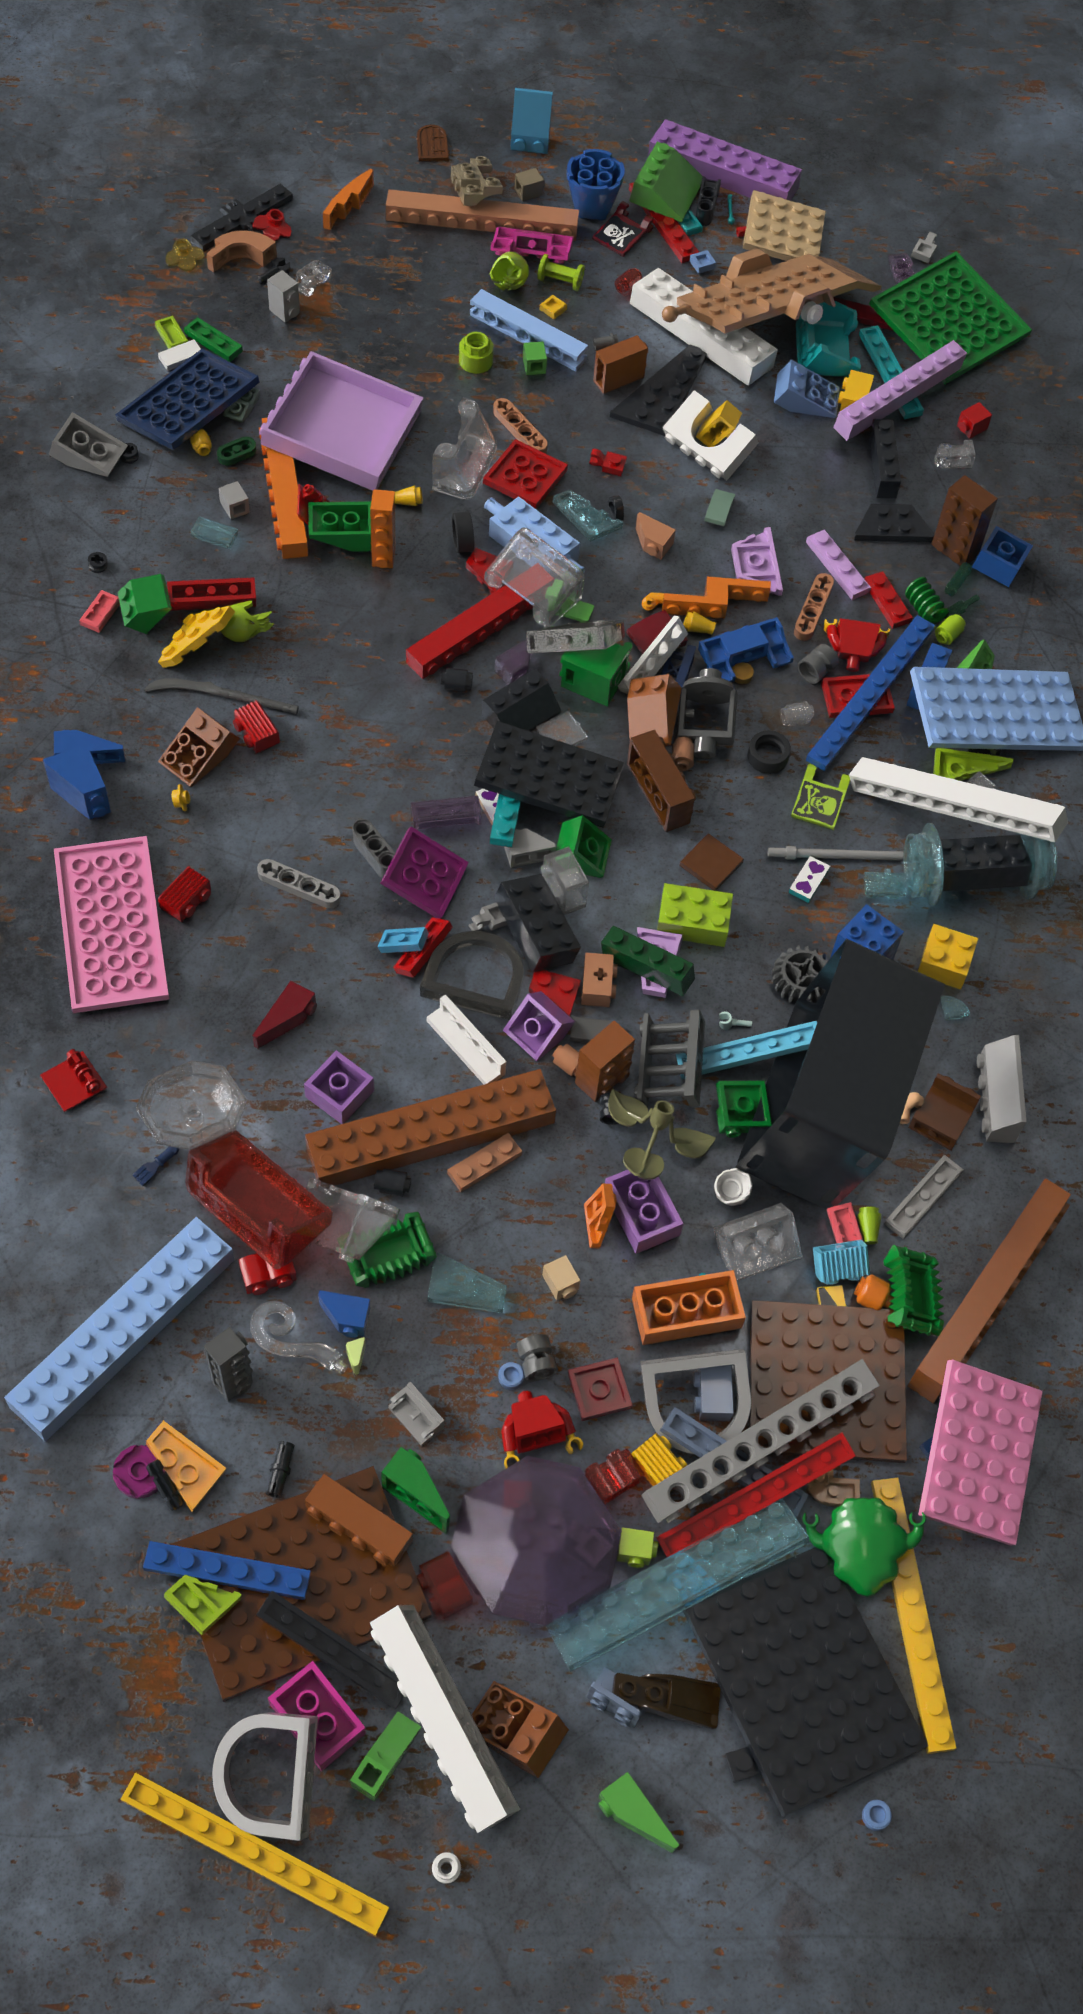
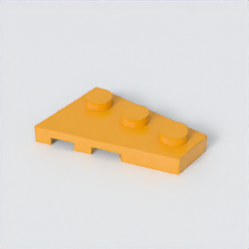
M164 1420L146 1440V1445L156 1460H160L164 1467V1472H167L176 1490L191 1512H193L225 1473L226 1467Z

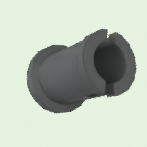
M610 333V336L593 338L595 351L618 343L617 334L613 335V333Z

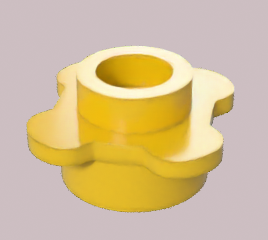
M179 784L178 789L172 791V802L175 808L182 807L183 811H187V804L190 803V794L187 790L184 791L182 784Z

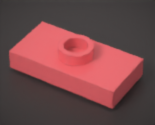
M101 590L79 620L80 625L100 633L120 605L118 596Z
M851 1202L827 1208L836 1243L863 1240Z

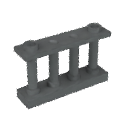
M690 1010V1019L686 1022L654 1024L649 1013H644L643 1023H640L642 1043L638 1086H635L634 1095L635 1099L643 1102L647 1108L650 1097L682 1096L686 1098L690 1107L700 1106L705 1019L700 1010ZM687 1032L689 1034L688 1041H685V1043L653 1045L654 1034ZM686 1053L687 1062H684L682 1065L651 1066L652 1055ZM678 1074L686 1076L685 1083L682 1086L650 1088L651 1076Z

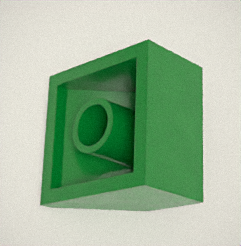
M162 574L132 579L118 592L124 626L147 634L172 609L165 577Z
M583 815L562 822L553 860L569 872L601 878L604 876L612 839Z

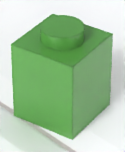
M543 341L524 343L523 361L526 375L546 374L547 356Z

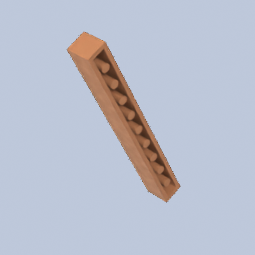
M388 190L386 221L495 232L496 227H506L573 236L574 241H576L579 218V210L493 200H481L475 206H463L460 197Z

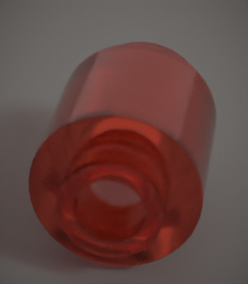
M632 268L620 275L615 280L617 292L623 296L629 295L632 292L633 284L642 279L641 272L636 268Z

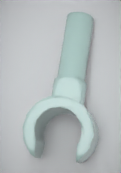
M724 1011L719 1014L721 1020H728L726 1022H719V1026L723 1030H728L736 1025L752 1026V1021L732 1019L729 1012Z

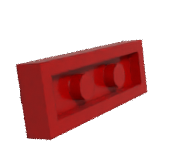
M883 571L864 577L871 587L869 593L892 629L911 623L913 617Z
M432 917L425 926L429 935L422 951L405 952L394 965L395 972L414 978L453 928L450 921Z

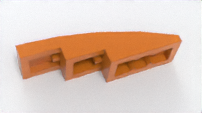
M372 169L353 179L331 200L323 211V228L331 230L337 218L345 220L352 208H361L374 186V173Z

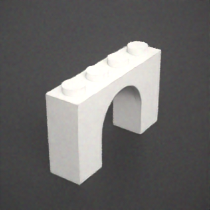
M694 390L663 426L666 435L665 439L672 445L675 443L679 445L680 450L687 456L690 454L694 456L695 461L702 467H705V465L709 467L714 476L717 478L722 477L727 481L758 445L756 434L742 424H739L722 444L715 447L699 445L695 441V433L713 409L710 401Z

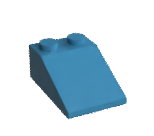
M515 88L511 150L548 154L553 92Z

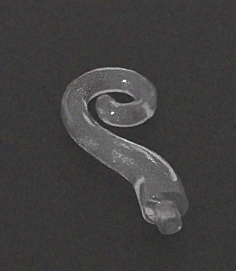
M268 1301L259 1305L254 1310L250 1320V1331L256 1343L264 1350L279 1356L311 1358L317 1360L330 1372L336 1369L340 1374H343L347 1370L348 1366L343 1362L344 1355L330 1345L321 1342H281L271 1338L265 1332L263 1322L272 1313L282 1314L285 1318L284 1323L280 1325L277 1323L269 1325V1331L273 1335L285 1336L293 1330L296 1316L289 1305L280 1301Z

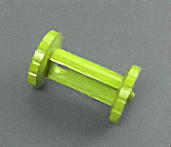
M544 254L539 264L537 279L543 281L545 276L573 283V290L578 291L583 281L585 266L580 264L577 269L550 262L548 254Z

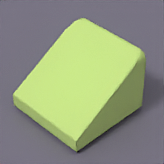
M365 1337L347 1342L346 1353L355 1375L360 1372L365 1351Z

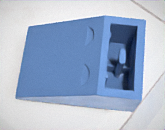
M791 360L777 373L774 403L790 412L836 418L840 387Z

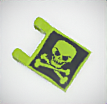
M808 764L791 817L834 830L850 777L843 774L838 788L813 781L817 767L813 764Z

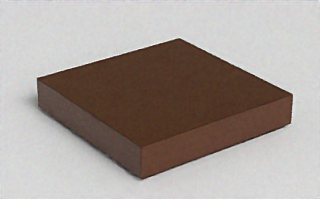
M708 833L680 861L679 866L713 891H716L739 868L744 858Z

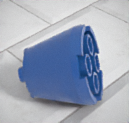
M587 149L583 151V154L575 158L571 157L567 164V180L574 209L579 210V218L605 220L613 207L624 181L625 168L623 163L612 157V153L608 151Z

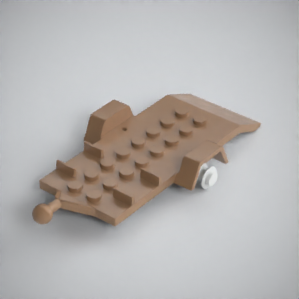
M756 248L733 256L727 275H721L720 283L706 288H702L695 283L693 292L677 297V305L679 307L666 306L663 309L662 318L664 321L671 323L679 315L687 314L713 326L724 334L781 314H786L794 320L799 319L801 315L803 320L810 324H815L821 319L823 314L820 303L825 302L834 307L836 306L833 299L834 296L854 289L875 292L880 290L882 286L830 258L806 254L772 265L769 255Z

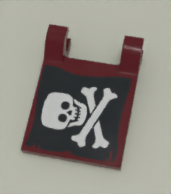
M624 201L619 204L616 212L592 236V240L622 257L645 233L652 231L653 225L651 223L654 221V218L649 215L644 217L641 225L627 217L629 211L626 210L629 204Z

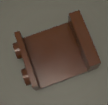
M938 1073L924 1099V1104L916 1111L908 1128L952 1151L976 1108L981 1095L971 1088L963 1087L954 1082L952 1078Z

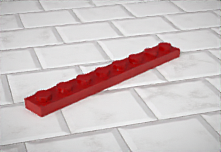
M842 1432L659 1535L656 1539L670 1562L854 1458L856 1455Z

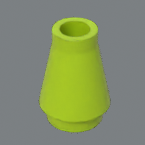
M862 1207L859 1209V1214H857L863 1241L866 1245L878 1243L882 1216L879 1213L878 1207Z

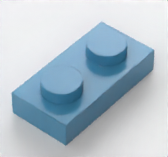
M425 927L385 930L378 944V949L381 953L422 951L429 933Z

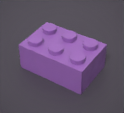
M625 1170L605 1179L606 1184H612L613 1193H615L617 1198L614 1213L635 1254L681 1235L684 1223L659 1177L645 1180L633 1175L629 1170Z

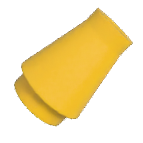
M414 485L395 491V504L409 506L423 504L421 487Z
M693 611V613L687 612L683 625L687 632L712 635L716 622H712Z

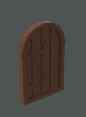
M430 124L421 127L416 137L419 161H449L446 131L438 125Z

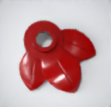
M271 209L266 215L257 216L253 222V228L263 230V235L268 236L274 241H277L280 235L287 238L291 235V227L285 222L284 214L278 209Z

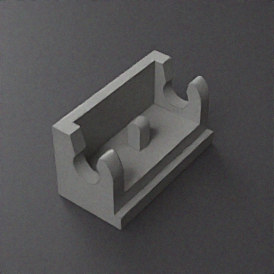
M411 1382L391 1398L392 1403L388 1408L421 1446L425 1445L444 1429V1419Z

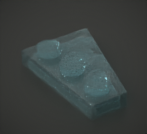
M570 489L553 497L552 502L590 542L623 527V521L619 519L613 520L608 517V512L603 509L599 511L590 506V501Z
M436 1251L437 1257L433 1263L427 1302L503 1313L507 1290L506 1285Z

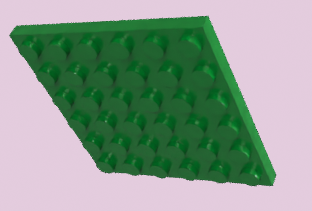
M957 251L871 298L869 305L921 360L953 340L967 352L960 370L942 380L944 384L1026 338L1032 331Z

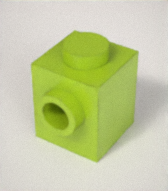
M622 1527L617 1561L627 1562L630 1567L643 1568L644 1565L649 1566L651 1557L656 1558L658 1541H653L654 1532Z

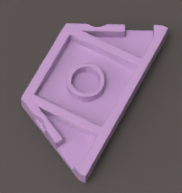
M771 527L765 528L764 532L757 536L752 534L745 540L733 543L731 551L736 578L771 581L770 593L778 596L782 595L783 587Z

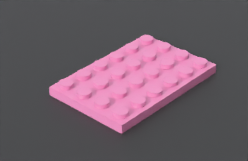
M955 1360L947 1361L919 1516H922V1512H924L928 1519L1010 1546L1016 1545L1042 1397L1041 1390Z

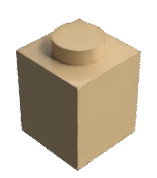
M566 1255L543 1266L542 1275L556 1301L563 1297L564 1299L571 1298L578 1292L580 1279Z

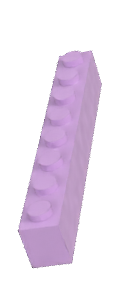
M954 340L840 411L833 428L846 441L850 440L872 426L873 419H883L960 370L967 352Z

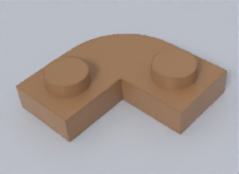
M833 1470L806 1484L811 1496L826 1506L838 1507L842 1505L846 1498H860V1479L833 1478Z

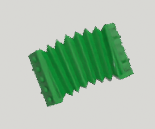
M419 1212L405 1214L403 1223L397 1219L396 1226L391 1223L390 1230L384 1225L383 1232L376 1228L374 1234L369 1230L368 1235L362 1232L361 1237L351 1233L339 1239L342 1255L346 1259L355 1285L364 1288L369 1287L371 1280L377 1285L379 1278L386 1283L387 1276L395 1281L397 1274L404 1278L405 1271L412 1275L413 1266L420 1270L421 1263L428 1266L437 1257Z
M893 1245L886 1258L883 1259L884 1266L891 1269L886 1273L892 1275L889 1281L894 1284L890 1285V1287L895 1290L890 1294L894 1299L889 1301L893 1303L889 1308L893 1309L894 1312L888 1315V1322L894 1323L896 1327L903 1326L904 1329H911L913 1332L917 1330L920 1334L925 1333L928 1336H939L943 1330L944 1320L938 1317L944 1315V1313L938 1309L944 1306L938 1301L944 1297L938 1294V1292L943 1290V1288L937 1285L942 1280L935 1277L940 1271L933 1269L939 1265L937 1259L924 1252L920 1253L907 1247Z

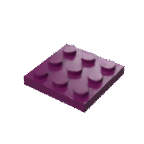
M411 826L406 831L380 884L440 919L443 917L469 862Z

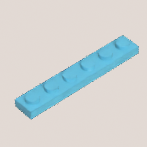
M817 1021L705 1047L703 1049L702 1075L807 1050ZM686 1053L676 1054L678 1065L687 1062ZM680 1074V1075H681V1079H685V1078H686V1076H684V1074Z

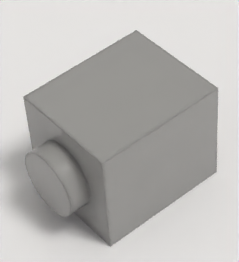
M238 481L219 488L220 503L230 519L250 513L249 499Z

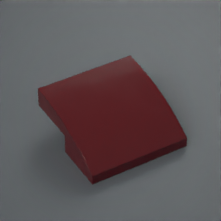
M663 610L637 622L628 628L626 633L640 652L644 654L672 618ZM685 637L677 648L686 646L688 639Z

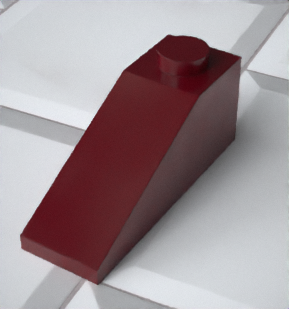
M290 980L252 1035L254 1047L259 1049L304 1023L308 1016H312L317 1008L315 993Z

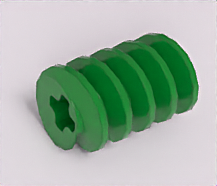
M919 577L907 587L905 596L909 599L920 617L936 624L947 615L948 608H944V602L940 601L938 595H935L936 591L931 589L932 586L930 583H927V578Z

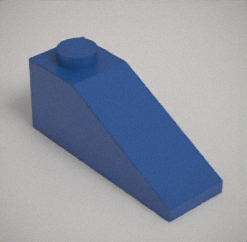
M78 730L54 731V755L87 744L95 764L125 762L123 745Z

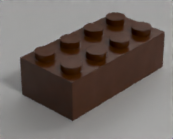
M966 475L961 477L948 489L931 545L949 557L954 563H957L962 568L966 567L980 553L998 498Z
M655 729L631 737L627 765L664 830L668 832L690 824L696 796L694 790L686 784L683 772L679 771L676 767L673 755L669 754L666 750L663 738L658 736Z

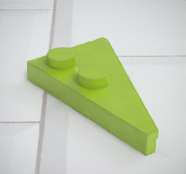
M936 748L933 774L962 781L1009 769L1012 767L1013 758Z

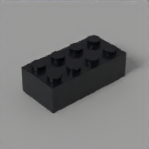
M537 874L501 882L494 900L506 919V923L532 973L572 964L581 946L543 875Z

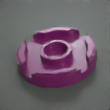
M147 1445L130 1446L123 1450L115 1459L113 1480L119 1491L128 1497L140 1499L149 1497L158 1491L153 1481L154 1477L150 1476L146 1469L149 1463L156 1460Z

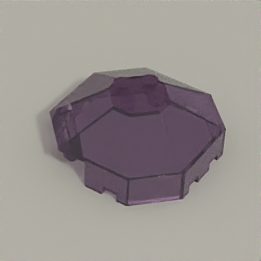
M526 1456L463 1495L451 1545V1557L463 1572L474 1594L481 1595L492 1614L547 1626L564 1614L572 1616L586 1607V1604L609 1592L622 1530L580 1467Z

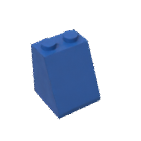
M87 744L43 759L50 788L90 820L111 812L105 784Z

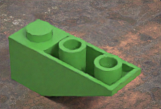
M397 1712L350 1779L351 1787L375 1802L420 1731L421 1726L402 1713Z

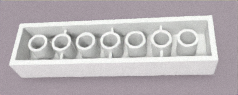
M657 268L633 284L630 299L631 305L687 344L701 348L702 351L707 353V358L749 386L774 367L778 349L746 327L724 334L713 326L687 314L679 315L671 323L664 321L662 318L663 309L666 306L679 307L677 305V297L693 291L660 268Z
M398 1605L370 1622L373 1628L371 1635L376 1644L382 1646L386 1654L384 1660L391 1671H395L399 1679L397 1685L404 1697L409 1698L412 1704L410 1708L411 1713L418 1723L421 1722L426 1732L424 1733L426 1743L431 1749H435L439 1757L437 1763L440 1770L445 1776H449L453 1784L451 1791L458 1802H462L466 1810L465 1818L472 1829H476L477 1833L518 1812L520 1808L415 1606Z

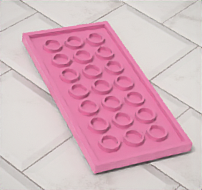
M147 836L55 848L54 855L72 1012L80 1013L168 1000L169 993Z

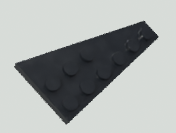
M690 344L611 410L609 417L666 436L663 426L683 404L707 358V353L702 351L701 348Z

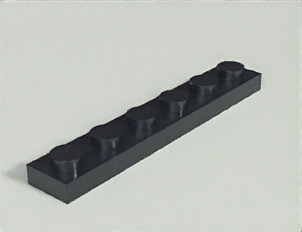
M274 1591L270 1592L255 1615L256 1617L391 1708H397L403 1695L398 1688L397 1682L399 1679L394 1672Z

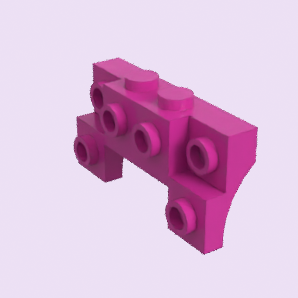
M496 227L494 239L491 242V251H495L496 255H502L506 252H517L522 256L535 254L536 258L541 259L544 254H548V258L553 259L554 263L563 264L564 261L570 259L574 237Z

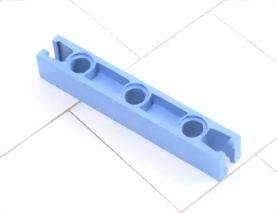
M481 289L470 300V305H475L470 309V316L523 344L543 341L546 356L562 365L577 371L587 360V355L584 354L588 350L587 344Z

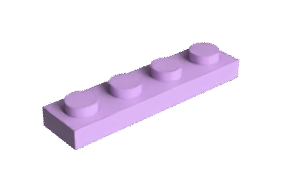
M825 529L807 537L806 543L851 600L870 592L871 587Z

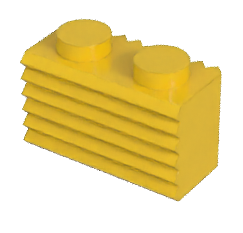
M657 1433L629 1456L652 1486L687 1466L684 1459L681 1457L676 1458L672 1453V1445L664 1436L660 1437Z

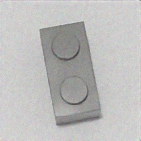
M283 270L267 279L269 310L285 323L300 314L298 282Z

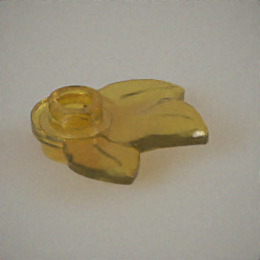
M177 239L174 242L173 250L166 254V264L168 266L178 264L179 268L183 271H191L195 268V260L204 258V252L201 248L192 246L187 239Z

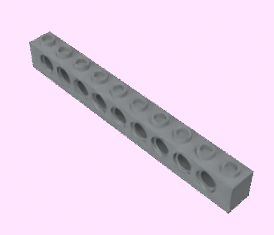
M861 1359L646 1490L641 1496L657 1523L664 1519L667 1523H670L681 1516L679 1510L685 1506H688L691 1510L702 1503L703 1499L701 1497L706 1493L710 1492L712 1496L726 1488L723 1484L729 1479L736 1482L746 1476L745 1469L752 1465L755 1469L759 1468L769 1461L767 1456L775 1452L778 1456L791 1448L788 1443L792 1440L797 1439L798 1442H801L812 1435L810 1429L818 1426L819 1429H822L833 1422L831 1416L836 1413L843 1416L854 1409L852 1403L860 1400L861 1403L875 1396L873 1390L880 1385L864 1360ZM844 1384L851 1387L853 1391L852 1396L844 1392ZM823 1397L828 1398L831 1401V1409L826 1408L823 1405ZM801 1410H805L810 1414V1422L802 1418ZM780 1423H784L789 1427V1435L781 1432ZM759 1436L767 1439L768 1448H763L759 1445ZM737 1449L743 1450L746 1453L747 1460L745 1462L737 1458ZM715 1463H720L724 1466V1475H720L715 1471ZM693 1476H698L702 1479V1489L693 1485ZM671 1490H677L681 1494V1502H675L671 1499Z

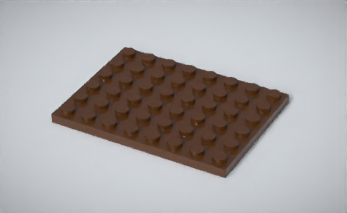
M374 1466L335 1480L394 1520ZM311 1490L170 1544L311 1570L305 1600L281 1597L355 1647H360L374 1641L371 1635L373 1628L370 1622L398 1605H414L422 1621L432 1617L407 1550L395 1567L389 1564L387 1566L380 1564L373 1558L374 1554L366 1548L364 1551L358 1549L351 1543L352 1539L344 1533L342 1536L336 1534L329 1528L330 1524L322 1518L318 1521L306 1512L305 1499ZM215 1584L218 1585L219 1589L231 1593L236 1591L242 1595L241 1600L206 1633L201 1635L223 1702L301 1671L312 1661L315 1664L323 1662L255 1616L268 1597V1593Z

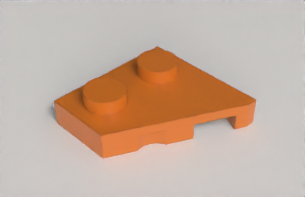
M603 1183L584 1203L590 1248L599 1249L601 1247L615 1210L617 1198L615 1193H613L612 1184Z

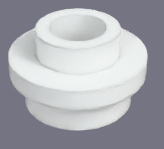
M448 1852L441 1853L434 1859L432 1873L437 1881L449 1884L454 1882L460 1875L461 1864L454 1854ZM444 1863H449L452 1866V1871L448 1874H444L441 1871V1866Z

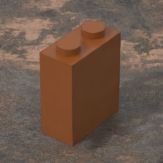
M636 335L596 351L593 381L603 394L644 378L647 366V344Z

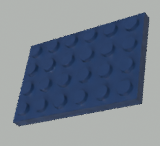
M200 349L115 414L117 421L174 450L259 384V377L219 356Z

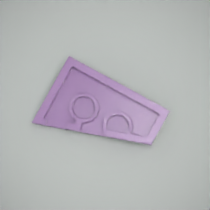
M637 927L639 938L678 956L683 941L682 934ZM641 976L643 994L666 998L667 988Z

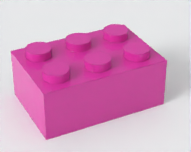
M313 1661L268 1697L269 1704L276 1713L318 1716L314 1763L321 1772L366 1734L365 1726ZM289 1730L297 1740V1731Z

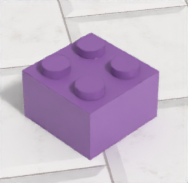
M336 1050L304 1083L305 1097L339 1123L344 1124L374 1092V1078Z

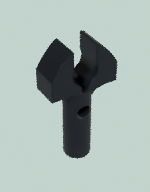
M285 258L273 259L271 261L272 268L257 277L258 281L263 283L281 270L289 275L291 269L290 262L286 264Z

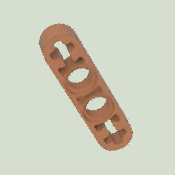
M497 399L494 402L493 408L496 418L517 440L546 454L548 442L508 399ZM511 419H517V420H519L520 422H518V423H511L509 420H511ZM527 431L530 432L531 435L523 436L521 433Z
M821 573L816 576L794 629L795 637L801 641L811 639L833 588L834 579L831 575ZM826 583L824 589H820L821 584ZM818 596L823 601L815 602L812 597ZM813 612L816 614V616L811 618L808 617L805 613ZM804 624L808 625L805 632L802 631Z

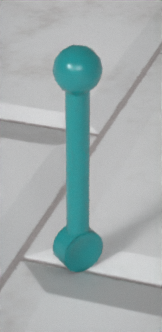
M728 194L729 218L727 221L732 225L735 222L732 211V194Z

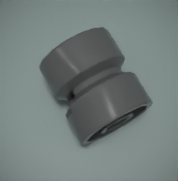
M820 644L810 652L811 654H808L798 662L800 675L811 684L818 683L826 674L838 666L839 660L836 652L826 644Z
M537 1334L529 1336L517 1343L516 1347L520 1360L525 1361L522 1364V1368L527 1381L544 1380L558 1372L555 1357L550 1355L552 1347L547 1335Z

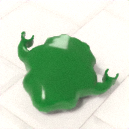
M846 1498L842 1505L832 1511V1523L824 1530L823 1534L816 1530V1526L820 1523V1516L815 1513L816 1520L813 1524L807 1522V1513L803 1515L802 1519L806 1525L807 1536L813 1546L823 1550L834 1560L835 1576L844 1583H847L857 1594L869 1597L877 1594L885 1584L895 1580L899 1575L898 1559L908 1550L913 1549L919 1544L924 1534V1524L927 1518L924 1512H922L923 1519L917 1524L913 1521V1512H911L909 1520L914 1525V1529L910 1533H906L905 1529L897 1524L896 1511L887 1506L881 1499Z

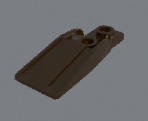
M622 1673L614 1675L612 1693L630 1705L638 1706V1709L676 1721L711 1729L717 1728L720 1702V1687L718 1683L670 1674H645L641 1677Z

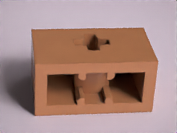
M585 953L581 1005L610 1007V1000L615 999L616 985L612 984V978H617L618 964H613L614 955Z

